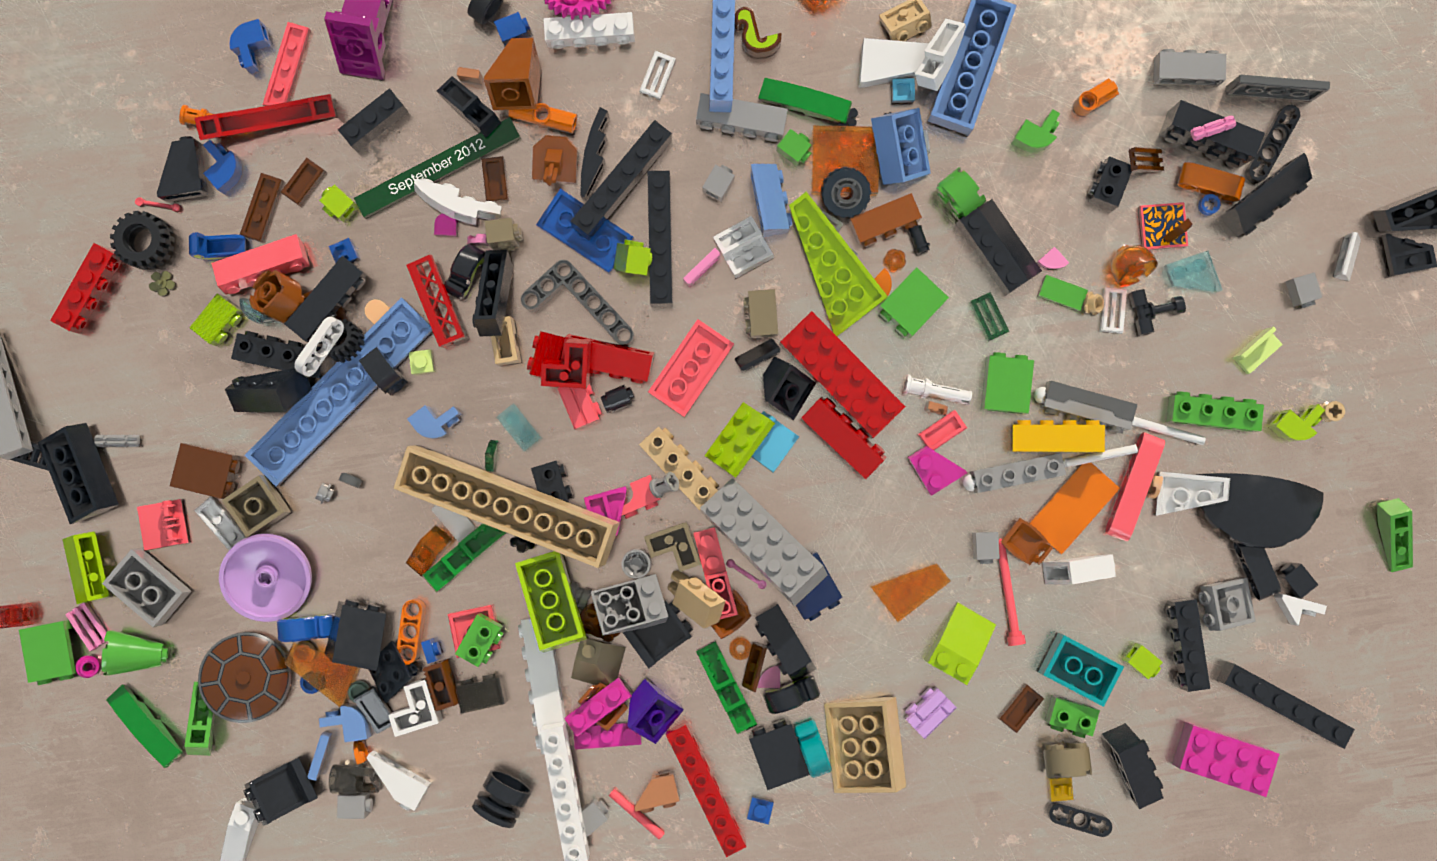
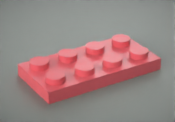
M697 319L648 393L685 417L734 346V343Z

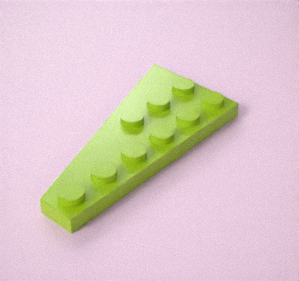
M806 191L792 202L789 207L833 333L838 336L888 296Z

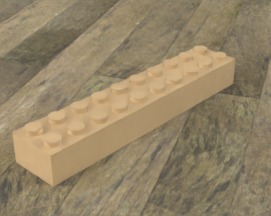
M419 445L407 446L393 488L597 568L606 565L620 524L618 521Z

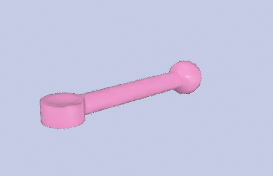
M729 559L726 562L727 567L734 568L758 584L760 589L766 588L767 584L764 580H758L737 566L734 560Z

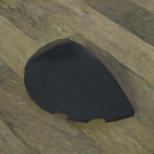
M1195 474L1230 478L1228 501L1201 507L1205 511L1204 517L1215 529L1220 528L1230 535L1229 538L1246 546L1277 548L1295 539L1298 540L1311 529L1322 509L1324 493L1294 481L1253 474Z

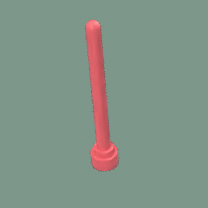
M999 539V565L1010 626L1007 642L1008 646L1026 644L1025 634H1022V630H1019L1007 552L1001 543L1002 539Z

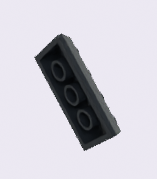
M1303 153L1287 162L1220 216L1236 237L1243 233L1246 236L1257 228L1255 224L1258 221L1262 220L1264 222L1274 215L1273 209L1277 206L1282 208L1291 201L1289 197L1293 193L1298 195L1308 187L1306 183L1312 179V174L1306 154Z
M993 199L977 207L956 223L958 229L1005 296L1042 272Z
M87 423L65 426L38 442L70 525L102 514L119 505Z

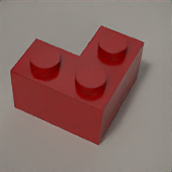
M568 339L565 342L564 361L546 359L541 365V386L586 389L590 381L591 340Z

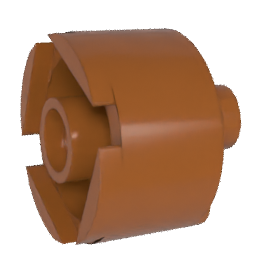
M268 270L262 273L252 287L255 289L254 296L250 295V305L254 310L282 323L286 322L296 308L304 301V296L301 295L300 284L277 270L273 272Z

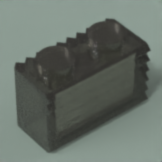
M495 673L483 675V680L474 681L473 678L461 680V685L455 687L461 714L505 704L507 698L502 675L496 677Z

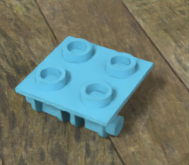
M763 411L762 414L772 420L775 425L751 457L774 473L799 436L778 422L776 418Z

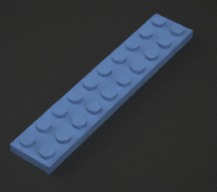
M401 297L364 335L365 339H362L364 345H360L362 350L361 352H356L358 356L355 358L351 356L352 360L349 362L346 359L345 363L337 362L312 387V390L298 401L245 456L275 486H279L378 387L359 360L377 347L396 368L432 332L430 324Z

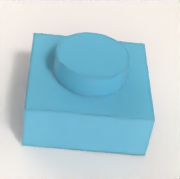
M915 78L892 79V103L915 102Z

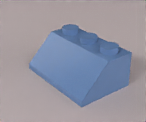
M919 108L871 118L883 185L906 182L931 174Z
M751 164L750 176L763 238L789 233V226H793L791 214L786 213L785 205L788 204L786 191L782 192L780 183H784L782 170L777 169V164Z

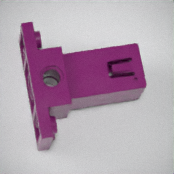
M345 0L341 12L335 11L333 13L326 11L324 21L340 73L383 80L385 71L382 57L386 47L383 32L392 0Z

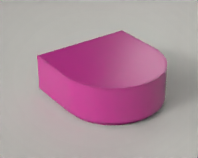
M443 213L438 215L434 223V235L457 236V220Z

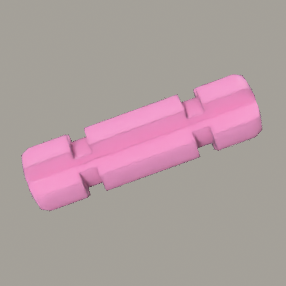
M1228 116L1224 119L1204 124L1202 127L1193 128L1191 130L1192 139L1197 141L1224 130L1232 129L1236 126L1235 118Z

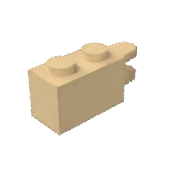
M673 571L671 579L674 582L668 584V590L675 595L672 604L703 629L718 623L726 601L695 576L689 578L683 572Z

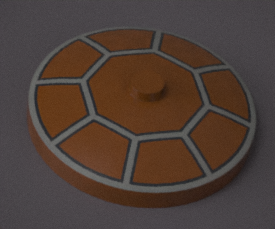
M250 632L232 634L218 641L204 656L198 673V686L204 703L220 718L235 723L255 722L271 715L286 699L292 682L291 665L280 645L269 637Z

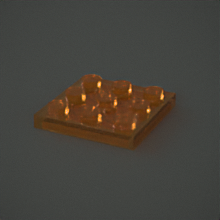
M813 125L812 193H822L821 186H823V180L834 169L852 167L859 170L870 183L871 194H878L879 160L872 127ZM844 187L840 193L851 194V188Z

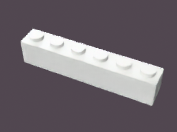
M525 618L518 625L520 638H524L525 646L522 647L523 660H527L528 669H525L526 681L531 683L532 690L528 692L529 702L534 704L535 713H532L533 726H537L538 729L535 741L536 747L541 749L542 755L544 754L540 733L542 726L564 722L566 715L556 650L545 653L539 651L531 619Z

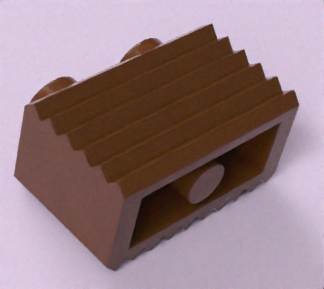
M448 659L423 668L422 671L425 672V680H427L426 684L429 685V693H431L430 697L433 698L434 710L439 711L457 705L460 702V698Z

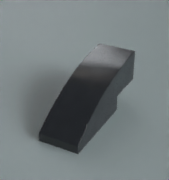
M453 76L436 90L458 114L485 138L501 124L497 115L483 104L478 96Z

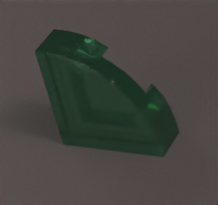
M490 440L485 452L486 471H494L498 451L497 440Z

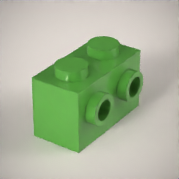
M482 613L477 614L455 655L477 667H480L482 663L487 664L493 654L490 649L494 643L497 645L504 634L501 632L503 625Z
M1052 695L1045 721L1051 724V729L1063 732L1065 728L1072 730V735L1085 738L1086 735L1093 736L1100 710Z

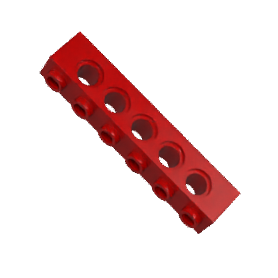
M687 721L667 730L666 737L725 856L728 857L746 848V840Z

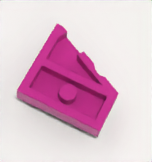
M928 446L923 447L908 457L931 496L967 474L966 470Z
M626 486L584 497L587 510L620 522L627 491Z

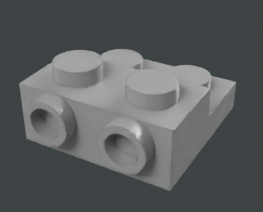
M1247 578L1200 586L1199 600L1205 608L1203 622L1210 631H1222L1256 622Z

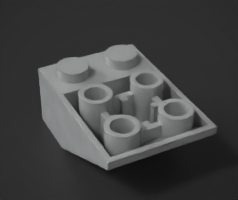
M656 574L590 592L603 636L664 623L668 619V613Z

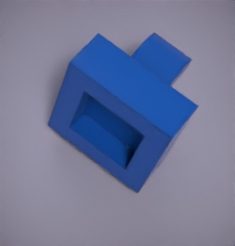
M350 238L328 246L335 263L341 256L346 257L351 262L359 259Z

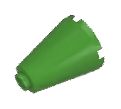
M113 630L106 632L104 641L109 642L102 650V672H104V676L161 667L163 662L168 660V649L164 648L162 643Z

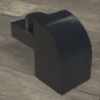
M377 347L359 360L371 379L385 394L393 395L408 383L407 379Z

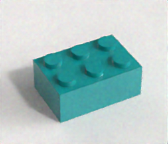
M1058 633L1038 673L1104 707L1124 666Z

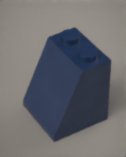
M815 550L810 553L824 566L828 575L796 605L803 619H809L810 621L821 615L820 611L826 607L830 610L840 604L839 600L843 598Z

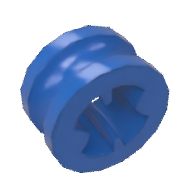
M1213 194L1204 196L1198 202L1200 213L1206 216L1216 213L1221 206L1220 199ZM1209 200H1211L1210 203H1214V207H1212L1210 210H1208V206L1205 207L1204 204Z

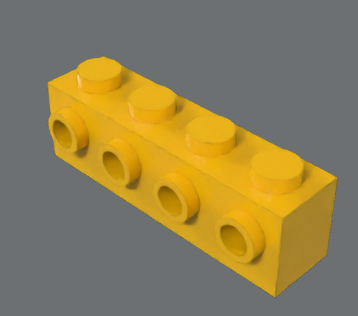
M1017 420V424H1013V452H1105V425H1100V420H1086V425H1077V420H1063V425H1054V420H1040V425H1031V420Z

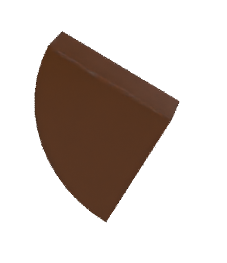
M1189 218L1163 238L1167 243L1172 242L1191 228L1192 222Z

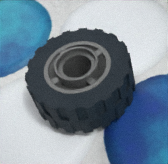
M852 167L836 168L833 172L827 174L828 176L824 178L823 186H821V198L829 211L836 216L850 218L856 214L859 215L863 209H866L868 202H870V183L859 170ZM844 187H850V196L846 198L841 197V190Z

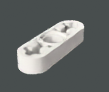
M333 317L324 319L296 359L295 370L305 376H311L317 371L343 333L344 325L340 320ZM322 341V348L316 351L318 343Z

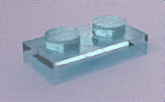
M514 403L496 417L524 452L542 439Z

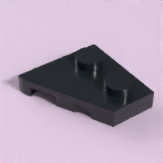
M1389 233L1382 235L1391 277L1437 267L1433 245L1417 243L1415 240L1408 238H1398Z

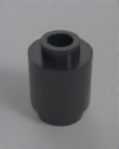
M625 385L607 391L605 395L601 396L607 413L611 411L614 413L633 405L632 400L635 399L631 387L626 388Z

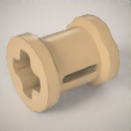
M1338 401L1326 402L1321 405L1325 409L1321 414V421H1339L1345 415V407Z

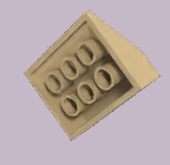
M896 697L825 703L834 793H894L905 788L906 779Z

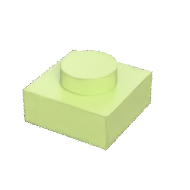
M431 349L409 353L412 375L435 372Z

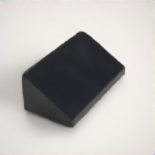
M769 339L735 357V362L743 373L780 354L781 349L774 339Z

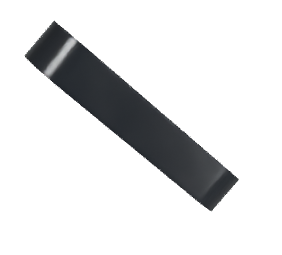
M1053 802L1047 808V816L1056 824L1099 837H1106L1112 831V823L1104 815L1061 802ZM1060 807L1063 813L1069 814L1068 819L1061 815L1056 818L1053 811H1057ZM1078 813L1085 815V822L1082 825H1075L1074 816ZM1091 820L1095 823H1101L1103 820L1106 828H1101L1099 831L1095 825L1090 824Z

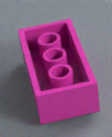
M1185 722L1172 765L1179 769L1267 797L1280 754L1270 749Z

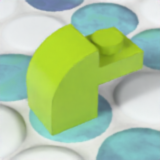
M1319 404L1310 405L1300 417L1291 409L1282 410L1268 427L1284 440H1307L1317 434L1312 427L1321 421V414L1325 409Z

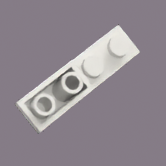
M415 179L414 181L415 192L425 202L453 219L476 226L477 218L496 220L501 217L502 206H498L497 203L492 201H485V203L476 201V199L469 196L461 198L459 197V188L452 184H436L429 179Z

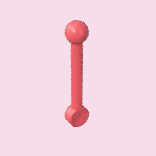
M141 197L135 199V204L140 207L144 205L172 209L174 212H178L181 209L177 203L170 205L145 201Z

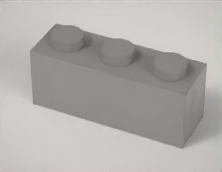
M1163 49L1154 57L1153 84L1219 86L1226 80V54H1220L1216 50L1197 53V50L1175 52L1174 49Z

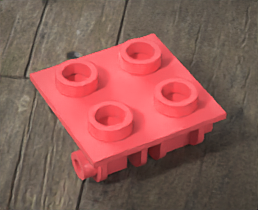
M182 499L162 501L161 503L137 507L144 551L189 543Z

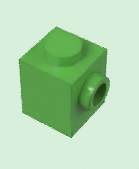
M792 129L788 131L777 145L776 150L795 166H798L800 162L804 164L812 154L810 152V139L802 133L798 135Z

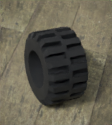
M133 211V214L128 212L124 214V219L120 217L117 220L119 224L117 226L113 225L112 229L115 231L114 234H110V239L114 240V242L110 243L111 248L115 249L114 254L122 262L142 270H147L148 268L156 269V264L162 266L165 264L164 259H170L171 256L168 254L170 251H174L171 243H175V238L170 236L173 234V231L161 218L145 211ZM149 229L151 233L150 245L144 251L137 252L134 246L136 235L142 230Z

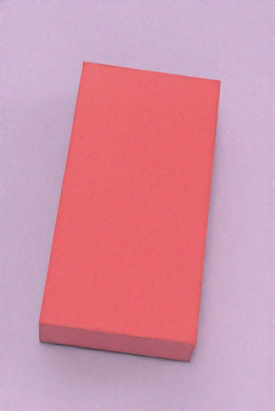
M953 410L917 435L925 446L935 450L967 429L956 410Z

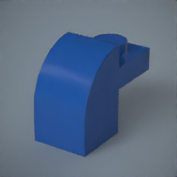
M259 19L239 25L233 31L229 43L230 50L238 55L242 68H245L251 74L260 72L254 51L270 47L271 45L266 27Z
M208 140L203 146L217 162L203 174L218 191L225 194L240 180L242 163L238 155L232 151L228 152L220 142L216 144Z

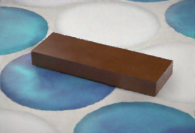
M264 173L260 174L239 235L263 243L284 182L282 179Z

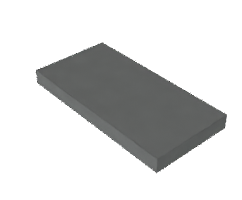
M1239 75L1226 86L1225 94L1312 102L1330 89V82Z

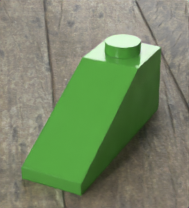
M1399 498L1377 503L1378 526L1389 570L1396 572L1412 568V510Z
M194 682L184 747L187 755L211 756L215 714L204 703L199 691L198 682Z

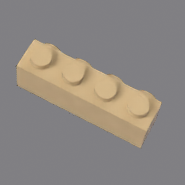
M658 426L639 445L665 474L668 472L675 474L679 480V489L701 510L700 507L718 492L717 488L719 485L711 476L707 479L701 473L704 469L696 460L691 462L686 457L689 452L681 444L676 446L672 442L674 436L666 427L661 430Z

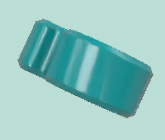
M810 720L796 725L794 731L810 776L816 778L830 773L832 768L815 721Z

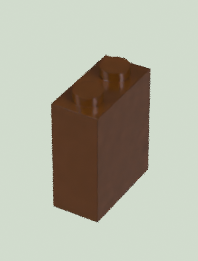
M180 443L170 487L224 499L234 491L235 483H233V479L240 468L239 456L192 444Z

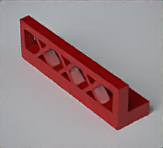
M429 254L407 264L406 266L438 346L446 348L453 345L454 341L465 337L433 256ZM426 262L429 263L431 268L428 277L422 267V264ZM430 282L437 284L439 287L436 298L431 289ZM439 302L447 307L444 318L438 306ZM447 323L454 325L457 332L456 335L450 336L446 326Z

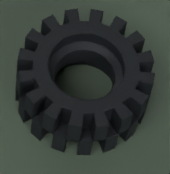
M339 319L344 325V330L328 355L337 362L345 363V359L349 362L352 360L351 356L354 358L358 356L356 352H361L362 348L360 345H364L362 339H365L362 334V330L351 321ZM347 336L345 341L339 345L340 341Z

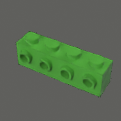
M1177 391L1176 395L1169 396L1166 422L1259 432L1262 431L1264 405L1256 404L1257 400L1243 399L1242 402H1236L1234 397L1221 396L1220 400L1212 399V395L1199 394L1198 397H1191L1190 392Z

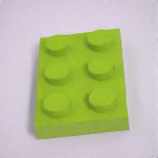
M743 402L704 456L736 478L775 423Z

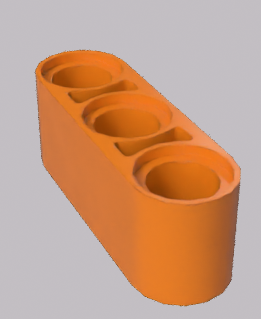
M1185 162L1182 165L1177 185L1187 190L1205 195L1213 194L1223 200L1238 202L1241 198L1245 178L1200 164Z
M421 599L409 600L402 607L397 649L405 665L417 661L421 653L426 605ZM412 603L419 607L417 615H413L409 610ZM408 626L415 628L416 635L414 637L408 636L406 632ZM405 648L412 650V659L405 658L403 653Z

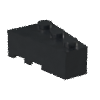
M1437 186L1372 211L1379 232L1437 229Z
M295 368L247 377L240 376L233 379L232 384L225 388L234 412H286L312 390L307 376L297 372Z

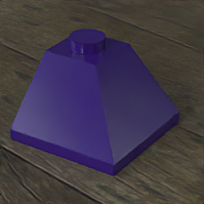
M644 679L630 698L627 726L656 744L684 709L657 686Z

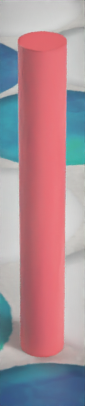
M615 789L608 795L658 840L661 839L664 832L640 811L635 812V806Z

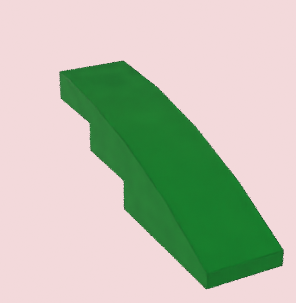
M764 78L758 97L762 102L781 105L786 109L803 112L807 116L846 123L852 101L828 93L769 78Z
M482 523L459 542L455 548L442 557L438 563L425 572L422 577L437 593L507 532Z
M715 641L696 651L736 733L739 735L757 726L758 724L717 642Z
M122 684L106 699L134 737L164 768L170 766L183 753L161 720L154 718L147 706L137 700L127 685Z

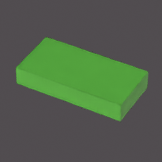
M1045 275L1038 297L1076 311H1081L1088 290Z

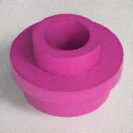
M90 655L81 657L75 665L76 673L83 678L93 677L99 670L98 660ZM90 663V668L84 670V664Z

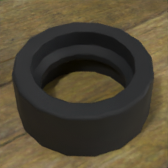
M471 0L467 13L480 24H486L499 10L503 0Z

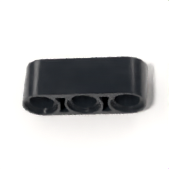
M1233 541L1235 552L1256 599L1260 601L1281 592L1279 581L1265 548L1250 547Z

